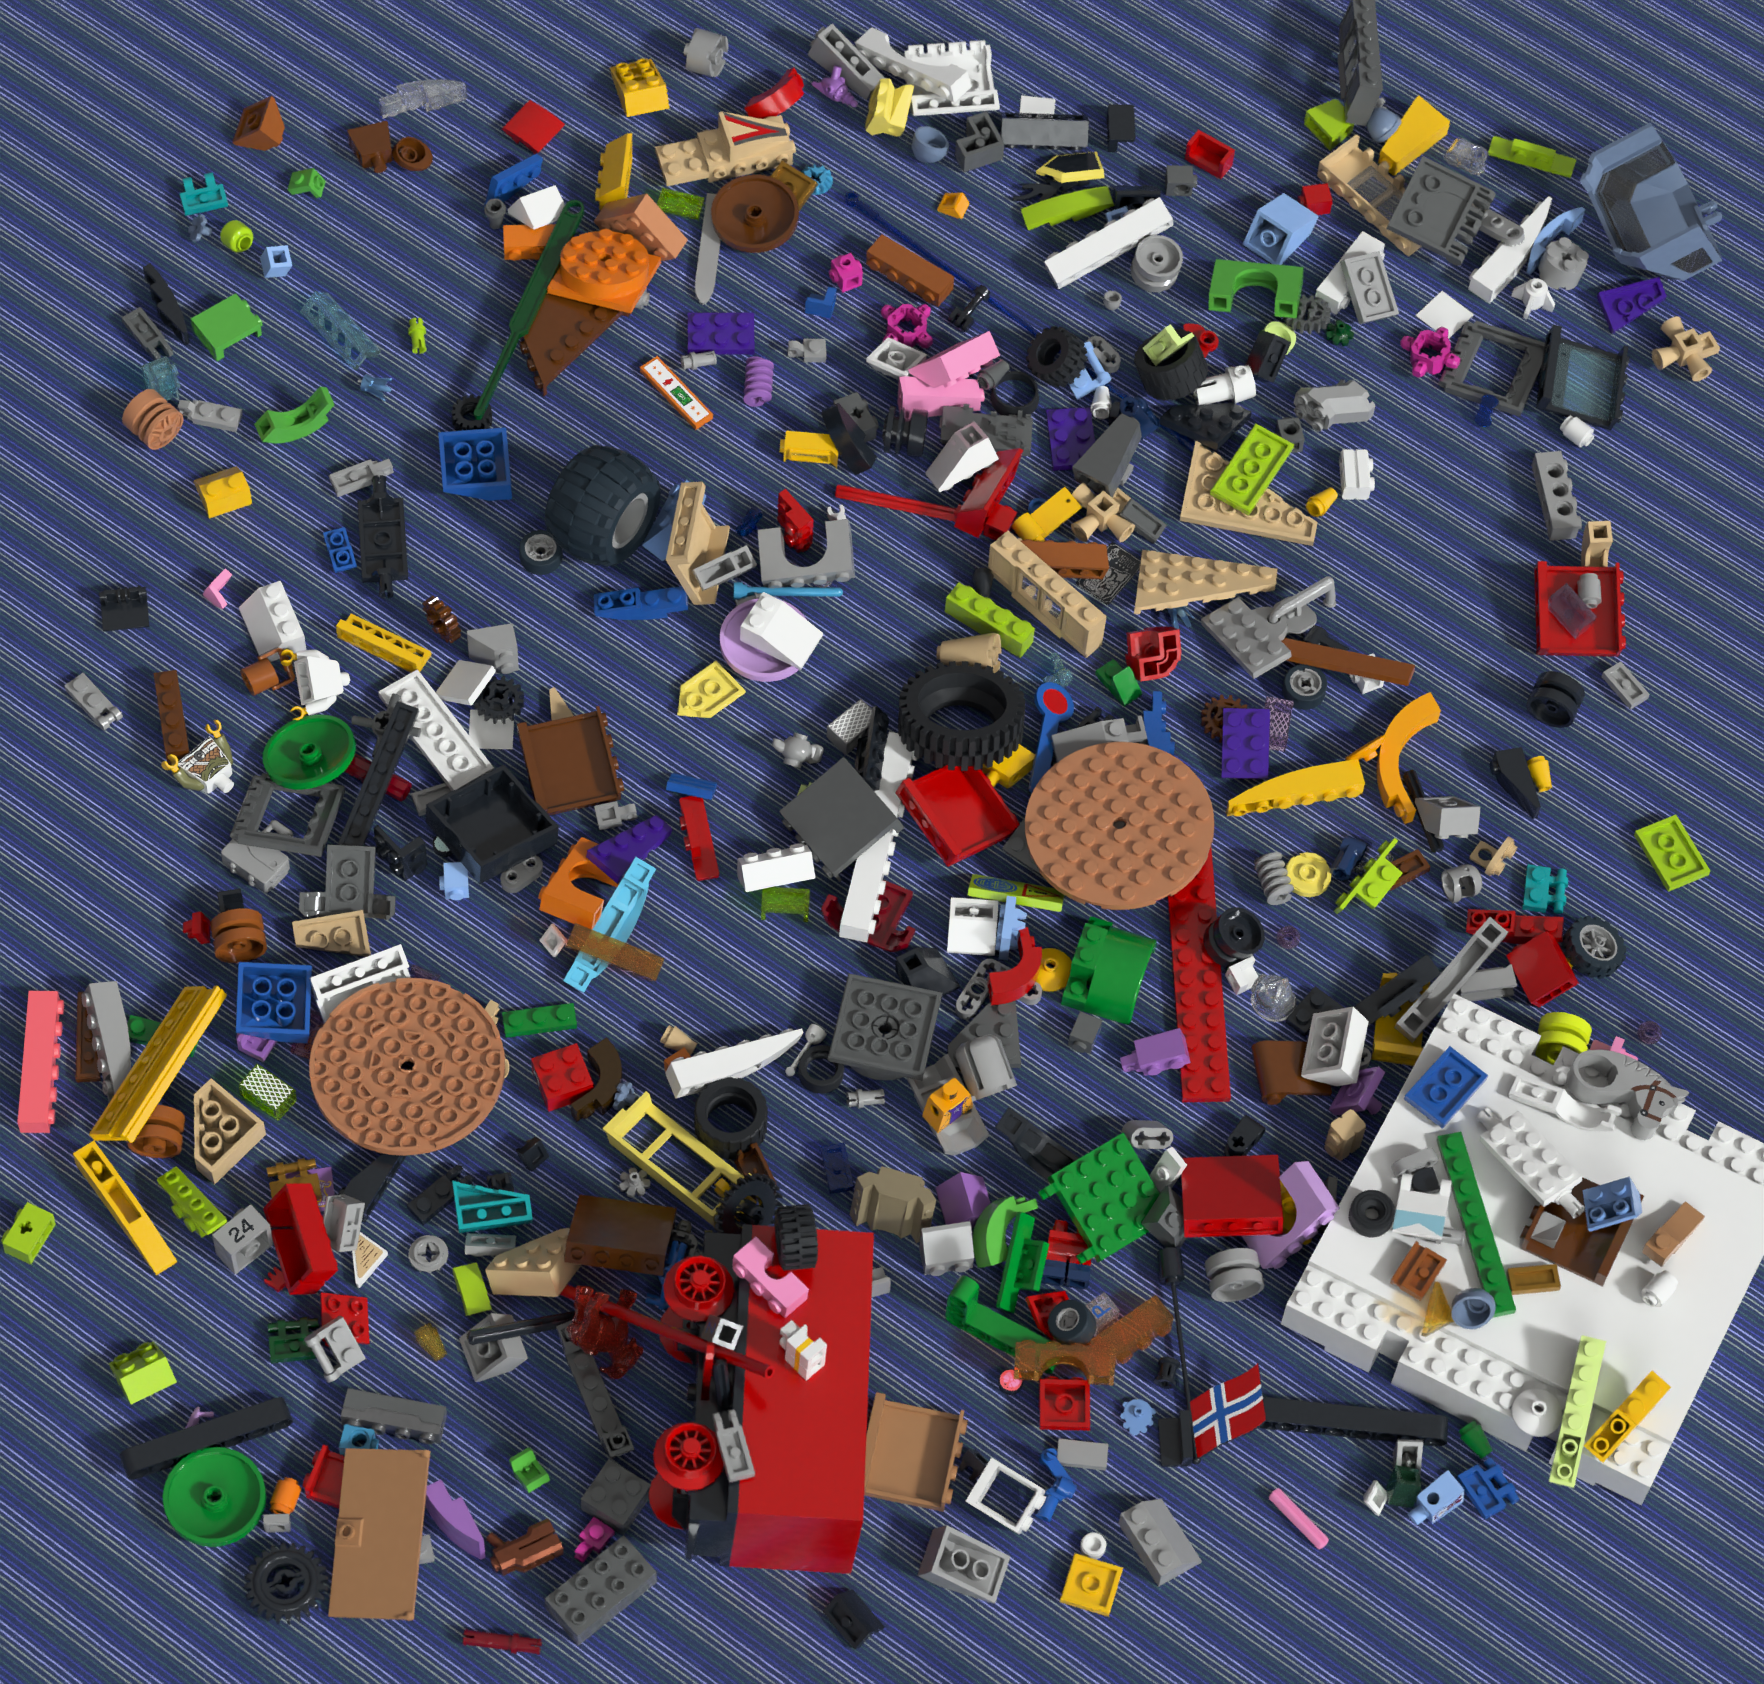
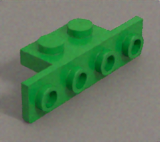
M1017 1212L1001 1286L997 1295L996 1307L1009 1313H1014L1019 1289L1039 1292L1049 1243L1045 1241L1030 1240L1035 1217L1023 1212Z

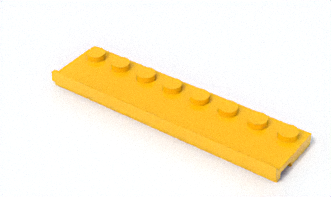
M205 986L184 987L89 1133L94 1141L134 1142L227 997L223 989H220L218 986H214L213 989H207Z

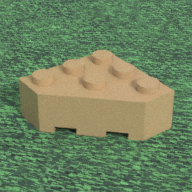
M211 1078L194 1094V1158L197 1170L215 1185L266 1135L264 1122Z
M570 1228L559 1229L495 1256L485 1269L492 1293L495 1295L558 1297L581 1266L580 1264L565 1262L566 1241Z

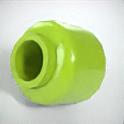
M232 220L222 228L220 239L230 250L241 253L252 245L253 232L242 222Z

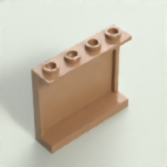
M876 1392L866 1436L864 1496L944 1512L945 1504H951L953 1489H949L950 1480H956L958 1466L954 1465L955 1457L960 1458L963 1443L959 1442L960 1434L965 1435L968 1420L963 1419L964 1410L960 1411V1415L926 1409L885 1400L886 1394Z

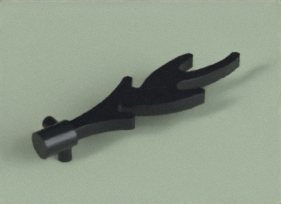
M1046 178L1045 182L1049 185L1041 183L1023 185V190L1029 189L1033 192L1023 196H1013L1012 200L1024 201L1042 195L1038 199V202L1052 198L1059 188L1063 189L1061 193L1063 195L1075 186L1089 185L1090 180L1061 183Z

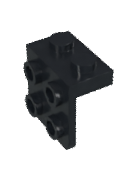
M379 825L374 827L375 836L373 839L376 843V854L380 859L388 861L390 869L396 876L400 875L406 881L413 875H418L425 870L426 866H428L426 846L420 836L400 849Z

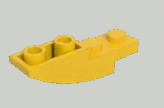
M1652 1370L1587 1441L1584 1447L1604 1463L1672 1387Z

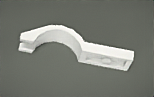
M1517 1074L1509 1092V1099L1554 1113L1567 1124L1587 1131L1613 1132L1615 1128L1613 1122L1616 1116H1620L1622 1112L1621 1108L1612 1105L1604 1108H1593L1583 1105L1570 1097L1565 1089Z

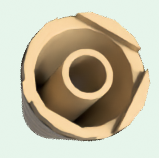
M988 633L943 641L941 646L937 647V659L946 666H949V661H956V665H962V661H968V666L973 667L975 662L981 663L982 669H985L988 665L993 667V673H996L1000 670L1001 661H998V654H1001V639L997 633Z

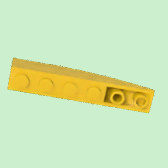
M1359 760L1312 766L1265 781L1229 800L1226 815L1243 816L1250 812L1263 813L1269 809H1287L1293 805H1310L1318 801L1330 802L1342 797H1357L1363 793L1365 785Z
M93 1140L74 1152L73 1156L77 1168L155 1275L160 1274L177 1263L176 1258L148 1215L96 1142Z

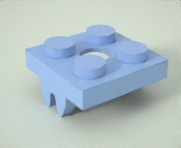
M1007 896L1006 905L1001 904L995 945V950H999V960L1008 961L1009 949H1018L1017 940L1015 939L1017 938L1018 930L1025 928V922L1018 921V919H1026L1027 914L1020 909H1015L1016 897Z

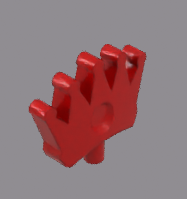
M274 1267L273 1270L276 1275L269 1272L268 1277L271 1278V1281L264 1279V1283L275 1289V1291L280 1292L287 1285L283 1272Z

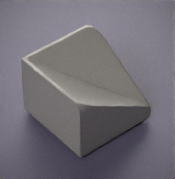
M1543 1211L1531 1238L1554 1249L1566 1221Z

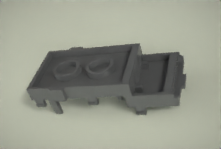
M964 404L963 407L943 406L942 418L940 417L939 428H941L940 442L946 445L956 431L975 421L989 438L995 452L1021 448L1023 449L1022 456H1030L1033 426L1032 414H1026V417H1022L1023 411L1018 410V415L1009 414V416L996 415L997 411H991V414L973 413V408H969V404Z

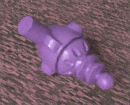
M834 65L831 77L823 78L819 83L816 81L812 82L815 88L831 100L836 102L842 101L843 104H851L852 107L858 105V102L854 100V96L848 92L845 79L840 77L842 67Z

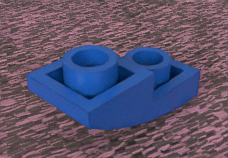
M345 527L323 532V538L334 572L357 568Z

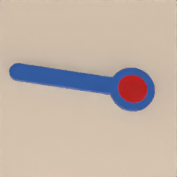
M1052 682L1043 683L1034 694L1036 707L1043 717L1029 782L1031 794L1039 780L1050 769L1054 751L1051 735L1057 734L1059 723L1066 722L1074 712V703L1070 694L1062 686Z

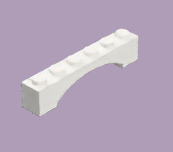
M871 27L855 42L856 49L872 65L894 76L905 79L911 84L918 85L926 91H931L944 99L956 102L971 88L967 70L954 64L949 66H931L909 60L891 48L888 34Z

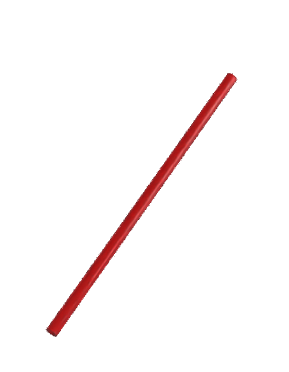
M568 1284L559 1294L703 1353L706 1350V1343H712ZM714 1343L715 1358L725 1359L730 1364L767 1379L773 1377L775 1373L773 1366Z

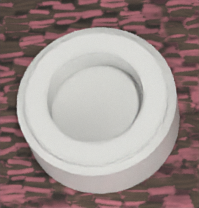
M1094 1532L1086 1534L1081 1541V1552L1084 1556L1093 1559L1102 1557L1106 1549L1104 1537Z

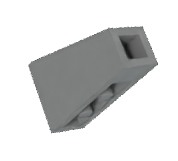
M833 24L827 28L822 27L815 34L816 38L810 44L811 49L808 56L831 74L834 65L842 67L840 77L845 79V84L865 100L870 98L879 80L886 78Z

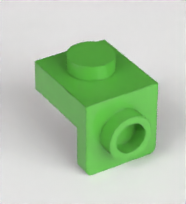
M314 168L292 172L288 191L292 195L310 191L316 198H320L325 186V180Z
M530 1447L509 1459L514 1476L528 1493L550 1481L548 1473L536 1460Z

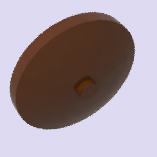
M766 175L741 176L725 184L716 194L711 207L712 225L718 237L725 244L736 250L748 253L770 251L783 245L795 232L799 221L798 202L792 190L780 180Z

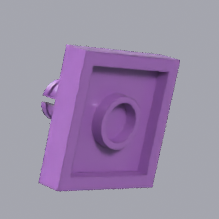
M1379 1066L1359 1070L1357 1083L1342 1085L1329 1110L1335 1116L1342 1115L1350 1109L1355 1112L1367 1109L1371 1115L1376 1114L1381 1109L1382 1103L1373 1094L1385 1072Z

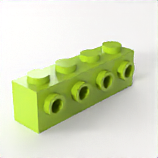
M958 582L946 597L945 613L981 635L988 633L999 634L1001 647L1021 658L1033 643L1035 628L1028 621L1017 618L1008 609H1003L994 604L990 598L976 593L972 587Z

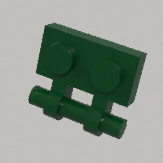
M300 1317V1320L293 1321L279 1319L275 1323H268V1333L278 1332V1336L269 1337L271 1364L317 1359L311 1347H307L304 1339L313 1333L309 1332V1329L319 1328L318 1318L308 1319V1317ZM301 1330L299 1334L286 1335V1331Z

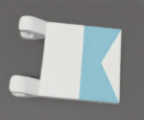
M1403 1173L1392 1233L1442 1240L1452 1181L1446 1179L1441 1181L1439 1195L1411 1191L1412 1175Z

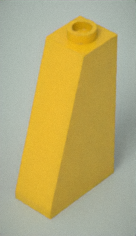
M1421 96L1416 97L1401 119L1402 123L1381 149L1378 163L1381 164L1383 161H1386L1389 164L1388 172L1393 176L1448 133L1450 121Z

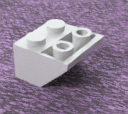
M951 897L947 953L995 956L998 901Z

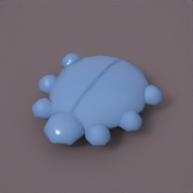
M1133 1399L1130 1402L1123 1403L1125 1409L1124 1413L1120 1415L1121 1419L1126 1421L1123 1423V1427L1125 1429L1129 1428V1433L1133 1436L1138 1435L1140 1431L1146 1433V1426L1153 1425L1151 1419L1156 1410L1141 1399Z

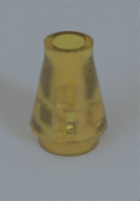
M431 1323L422 1326L414 1333L415 1341L435 1362L448 1354L437 1328L433 1327Z

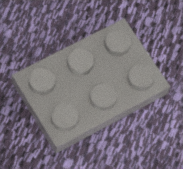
M1380 251L1340 261L1359 325L1399 314Z

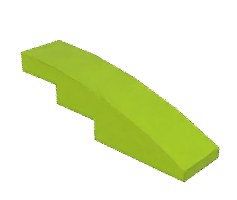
M1108 186L1043 200L1022 208L1021 211L1028 230H1032L1048 222L1051 226L1071 218L1076 222L1114 206Z

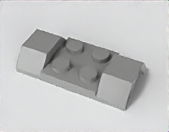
M948 1054L944 1055L934 1065L925 1068L923 1081L907 1078L922 1112L928 1097L952 1078H956L964 1086ZM974 1104L973 1108L939 1133L929 1124L944 1153L956 1156L973 1149L989 1137V1133Z

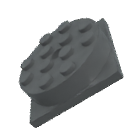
M848 973L828 1061L849 1065L857 1073L875 1080H895L906 1077L923 1081L942 992ZM881 1031H888L889 1033L883 1037Z

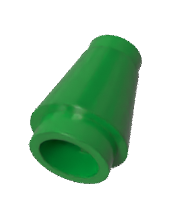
M1475 1420L1458 1431L1462 1436L1460 1439L1480 1459L1493 1451L1481 1425H1478Z

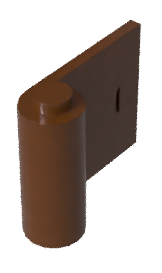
M1266 1040L1251 1046L1263 1102H1266L1268 1105H1276L1286 1095L1330 1096L1332 1094L1331 1085L1301 1076L1307 1042Z

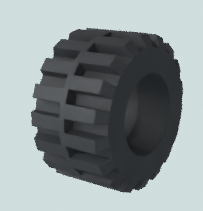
M1051 326L1050 329H1043V333H1037L1036 339H1032L1030 342L1032 345L1027 349L1029 353L1026 356V361L1029 362L1027 365L1028 369L1031 370L1034 376L1053 387H1066L1067 383L1072 384L1075 378L1081 376V370L1084 371L1086 367L1084 362H1087L1088 357L1085 356L1087 348L1084 347V342L1060 326ZM1061 350L1060 356L1053 363L1054 357Z
M809 1204L777 1207L775 1213V1240L779 1264L784 1271L815 1268L818 1260L817 1230L814 1213Z

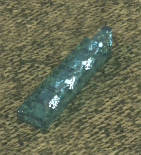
M315 291L300 310L352 369L357 370L366 357L376 358L381 352L328 293ZM314 304L318 306V316H313L309 312ZM324 319L332 321V331H326ZM338 333L345 335V345L340 346L338 344ZM351 348H357L360 352L355 361L351 358Z

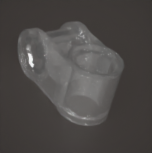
M1455 138L1444 155V159L1448 164L1474 175L1482 174L1485 171V161L1488 157L1485 148L1470 143L1463 138Z

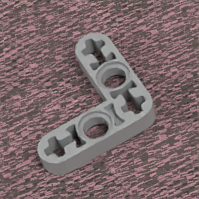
M994 959L983 960L957 999L955 1006L957 1016L964 1020L973 1018L989 994L987 988L988 976L987 981L984 979L986 970H989L991 967L994 969V972H1002L1011 968ZM1036 982L1031 989L1035 990V994L1031 996L1025 994L1018 1000L1028 1005L1037 1004L1042 997L1041 985ZM982 985L985 991L981 994H976L971 990L972 986ZM969 998L972 999L970 1009L962 1010V1006L967 1005Z

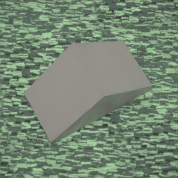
M1397 1439L1393 1450L1395 1488H1420L1423 1440Z

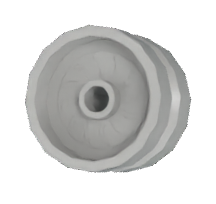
M1152 235L1144 238L1138 244L1130 266L1134 282L1142 289L1150 292H1162L1173 286L1183 262V253L1179 245L1171 238L1163 235Z
M1249 1248L1228 1249L1209 1257L1205 1261L1206 1275L1211 1280L1209 1283L1211 1297L1216 1301H1241L1259 1294L1264 1289L1265 1284L1262 1273L1258 1270L1260 1263L1255 1250Z

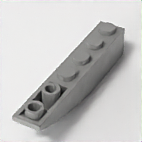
M117 981L90 983L84 993H82L83 1007H86L88 1013L87 1026L92 1030L93 1034L92 1047L94 1051H97L98 1071L102 1073L104 1080L102 1084L103 1093L107 1095L109 1102L131 1070L128 1026Z

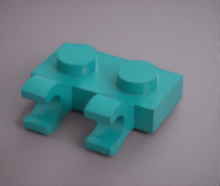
M213 172L204 174L206 187L194 190L191 177L182 179L185 192L180 193V199L185 216L228 207L223 184L216 185Z

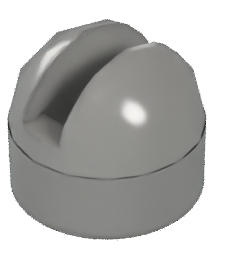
M1116 291L1106 292L1103 299L1104 306L1108 310H1116L1121 304L1122 296Z

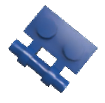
M1492 1458L1484 1462L1488 1469L1484 1472L1480 1465L1477 1464L1459 1474L1456 1478L1484 1520L1505 1509L1506 1503L1502 1498L1507 1497L1511 1504H1515L1520 1500L1515 1492L1516 1488L1507 1481L1503 1475L1504 1470L1499 1464L1496 1465ZM1495 1479L1500 1489L1496 1490L1490 1480Z

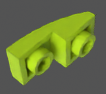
M477 1262L452 1268L457 1291L461 1294L466 1316L491 1310L487 1290Z

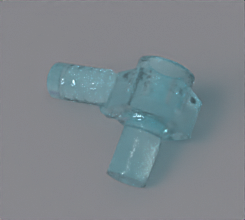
M1058 653L1051 654L1050 659L1054 665V674L1043 677V683L1052 682L1062 687L1069 686V682L1073 681L1071 670L1064 667Z

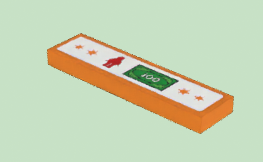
M658 356L640 367V372L695 430L713 419L712 412Z

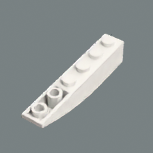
M1548 196L1543 203L1540 201L1535 206L1533 213L1530 216L1526 215L1522 220L1520 226L1524 229L1525 235L1523 243L1510 246L1500 242L1495 249V253L1492 256L1488 255L1479 270L1476 268L1471 273L1468 290L1490 304L1513 280L1527 262L1533 244L1544 228L1552 201L1551 197ZM1511 233V235H1509V237H1515V236H1517V234H1515V233H1514L1513 235H1512V233Z
M802 1028L794 1031L793 1029H787L779 1035L771 1036V1034H767L752 1042L744 1040L736 1046L729 1048L728 1046H722L710 1053L705 1051L699 1052L691 1058L684 1059V1057H679L671 1061L665 1074L675 1098L701 1092L709 1083H713L716 1080L727 1077L743 1078L763 1068L797 1044L804 1032Z

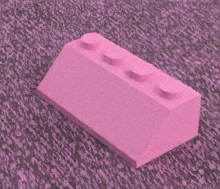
M990 331L957 343L909 368L908 371L909 374L933 387L944 385L947 388L982 370L981 368L992 365L994 363L992 359L1000 356Z

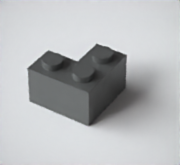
M987 111L968 117L966 123L967 137L956 140L955 158L963 173L1003 160L1004 142Z

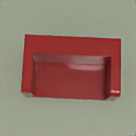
M1198 129L1187 143L1185 160L1222 179L1233 165L1235 150Z

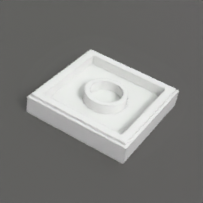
M458 660L436 691V694L443 701L472 706L496 670L492 665Z

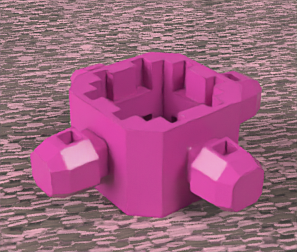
M902 304L897 309L891 305H885L881 309V315L887 320V335L883 338V342L889 337L911 348L918 344L922 348L928 349L933 343L932 337L926 333L927 318L930 316L931 308L926 304H922L917 308L911 304ZM900 320L902 322L912 320V324L916 326L914 332L910 331L907 333L905 331L901 333L902 329L898 327Z
M1439 327L1435 332L1431 330L1421 331L1416 340L1411 336H1404L1401 340V347L1411 351L1410 362L1413 366L1412 374L1415 377L1420 378L1426 372L1432 375L1441 372L1445 365L1453 369L1457 368L1460 364V358L1450 353L1451 343L1448 338L1447 328ZM1429 346H1432V349L1438 352L1441 350L1440 356H1432L1431 359L1428 358L1429 355L1422 353L1420 355L1421 349L1429 348Z

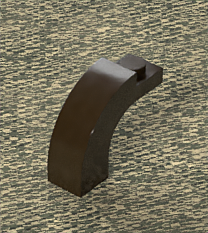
M607 1037L587 1050V1060L598 1073L600 1079L592 1091L571 1104V1115L576 1122L582 1118L590 1117L595 1112V1109L603 1116L612 1108L616 1101L614 1097L616 1092H618L617 1086L622 1083V1065L616 1048Z

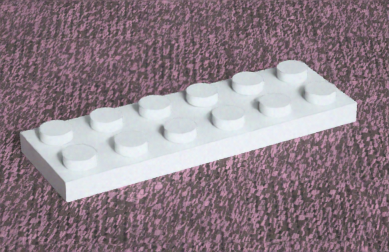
M418 669L378 692L380 699L386 707H388L391 695L394 693L400 695L399 702L419 709L420 712L413 727L421 728L420 737L410 736V738L451 791L463 788L477 778L494 770L488 759Z

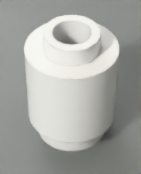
M1568 416L1560 427L1563 435L1579 447L1583 445L1588 446L1594 438V430L1578 417Z
M1665 1270L1657 1273L1642 1289L1644 1302L1651 1307H1661L1676 1290L1677 1279Z

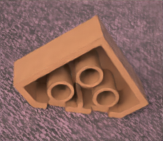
M648 194L607 202L593 221L599 227V230L609 229L613 232L632 235L633 238L644 245L648 254L661 257V261L675 259L688 240Z

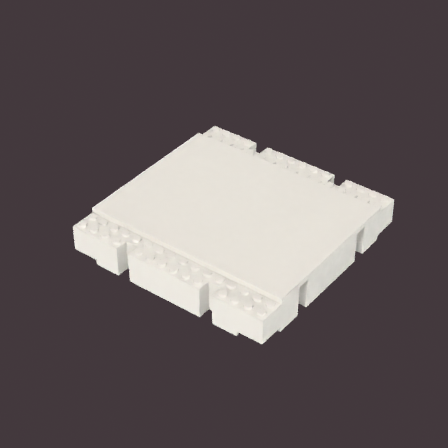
M1453 994L1340 1202V1209L1333 1215V1220L1330 1221L1313 1252L1302 1277L1286 1304L1281 1324L1325 1346L1324 1350L1368 1373L1379 1353L1397 1361L1398 1365L1391 1382L1392 1385L1468 1423L1475 1420L1484 1431L1525 1452L1534 1436L1522 1432L1513 1420L1512 1406L1517 1396L1529 1389L1545 1390L1559 1401L1563 1416L1581 1335L1606 1341L1584 1445L1652 1370L1672 1388L1604 1463L1583 1445L1577 1478L1593 1486L1595 1483H1598L1642 1505L1764 1256V1143L1719 1121L1708 1141L1688 1131L1696 1110L1682 1103L1678 1104L1673 1115L1668 1114L1661 1119V1123L1651 1139H1638L1631 1132L1634 1118L1629 1112L1627 1103L1587 1104L1578 1100L1570 1092L1566 1077L1574 1060L1579 1055L1578 1053L1563 1046L1554 1065L1534 1056L1541 1035ZM1451 1046L1484 1071L1488 1078L1442 1129L1405 1101L1404 1097L1447 1048ZM1590 1067L1578 1069L1580 1076L1588 1084L1595 1087L1609 1086L1608 1077H1605L1598 1070ZM1517 1074L1565 1089L1570 1097L1589 1107L1604 1108L1612 1105L1621 1108L1620 1116H1616L1613 1122L1615 1125L1613 1132L1579 1129L1567 1124L1554 1113L1509 1099V1092ZM1485 1108H1489L1500 1121L1519 1111L1585 1179L1602 1185L1630 1176L1639 1193L1644 1195L1641 1203L1642 1213L1637 1218H1634L1603 1287L1557 1266L1561 1284L1560 1291L1512 1295L1516 1307L1515 1314L1494 1317L1478 1329L1460 1327L1453 1321L1451 1314L1452 1301L1459 1292L1468 1288H1481L1466 1235L1463 1246L1445 1242L1436 1244V1241L1414 1238L1412 1235L1392 1233V1223L1391 1228L1385 1234L1370 1238L1357 1233L1349 1221V1210L1353 1199L1366 1190H1377L1386 1194L1392 1200L1396 1213L1401 1179L1396 1177L1391 1166L1399 1159L1423 1149L1433 1148L1438 1157V1162L1431 1167L1434 1169L1441 1188V1181L1443 1179L1448 1180L1436 1141L1437 1137L1462 1132L1506 1278L1508 1268L1552 1264L1520 1249L1524 1241L1520 1239L1521 1233L1525 1225L1531 1226L1533 1220L1529 1218L1535 1205L1540 1207V1203L1480 1142V1135L1488 1131V1129L1477 1120V1115L1481 1111L1486 1114ZM1451 1190L1444 1227L1464 1230ZM1686 1201L1705 1216L1704 1220L1678 1251L1660 1267L1643 1254L1642 1250L1659 1227L1661 1228ZM1370 1208L1365 1211L1366 1216L1370 1219H1376L1379 1216L1375 1209ZM1443 1234V1235H1442V1236L1451 1237L1450 1234ZM1416 1241L1422 1247H1427L1447 1259L1445 1266L1422 1301L1402 1291L1399 1286L1390 1283L1391 1278ZM1663 1270L1670 1272L1678 1281L1674 1293L1661 1307H1651L1646 1304L1642 1298V1289L1657 1273H1661ZM1534 1407L1535 1411L1543 1412L1541 1407ZM1561 1423L1557 1430L1546 1437L1557 1442ZM1554 1450V1452H1553V1454H1552V1457H1551V1459H1550V1461H1549V1464H1551V1465L1553 1464V1459H1554L1555 1450Z

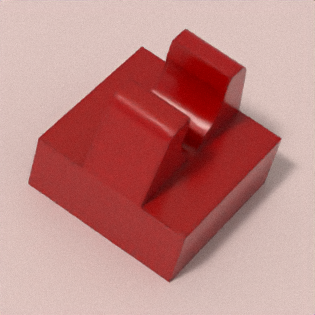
M202 912L192 913V920L183 922V933L188 932V938H196L201 945L210 943L211 922Z

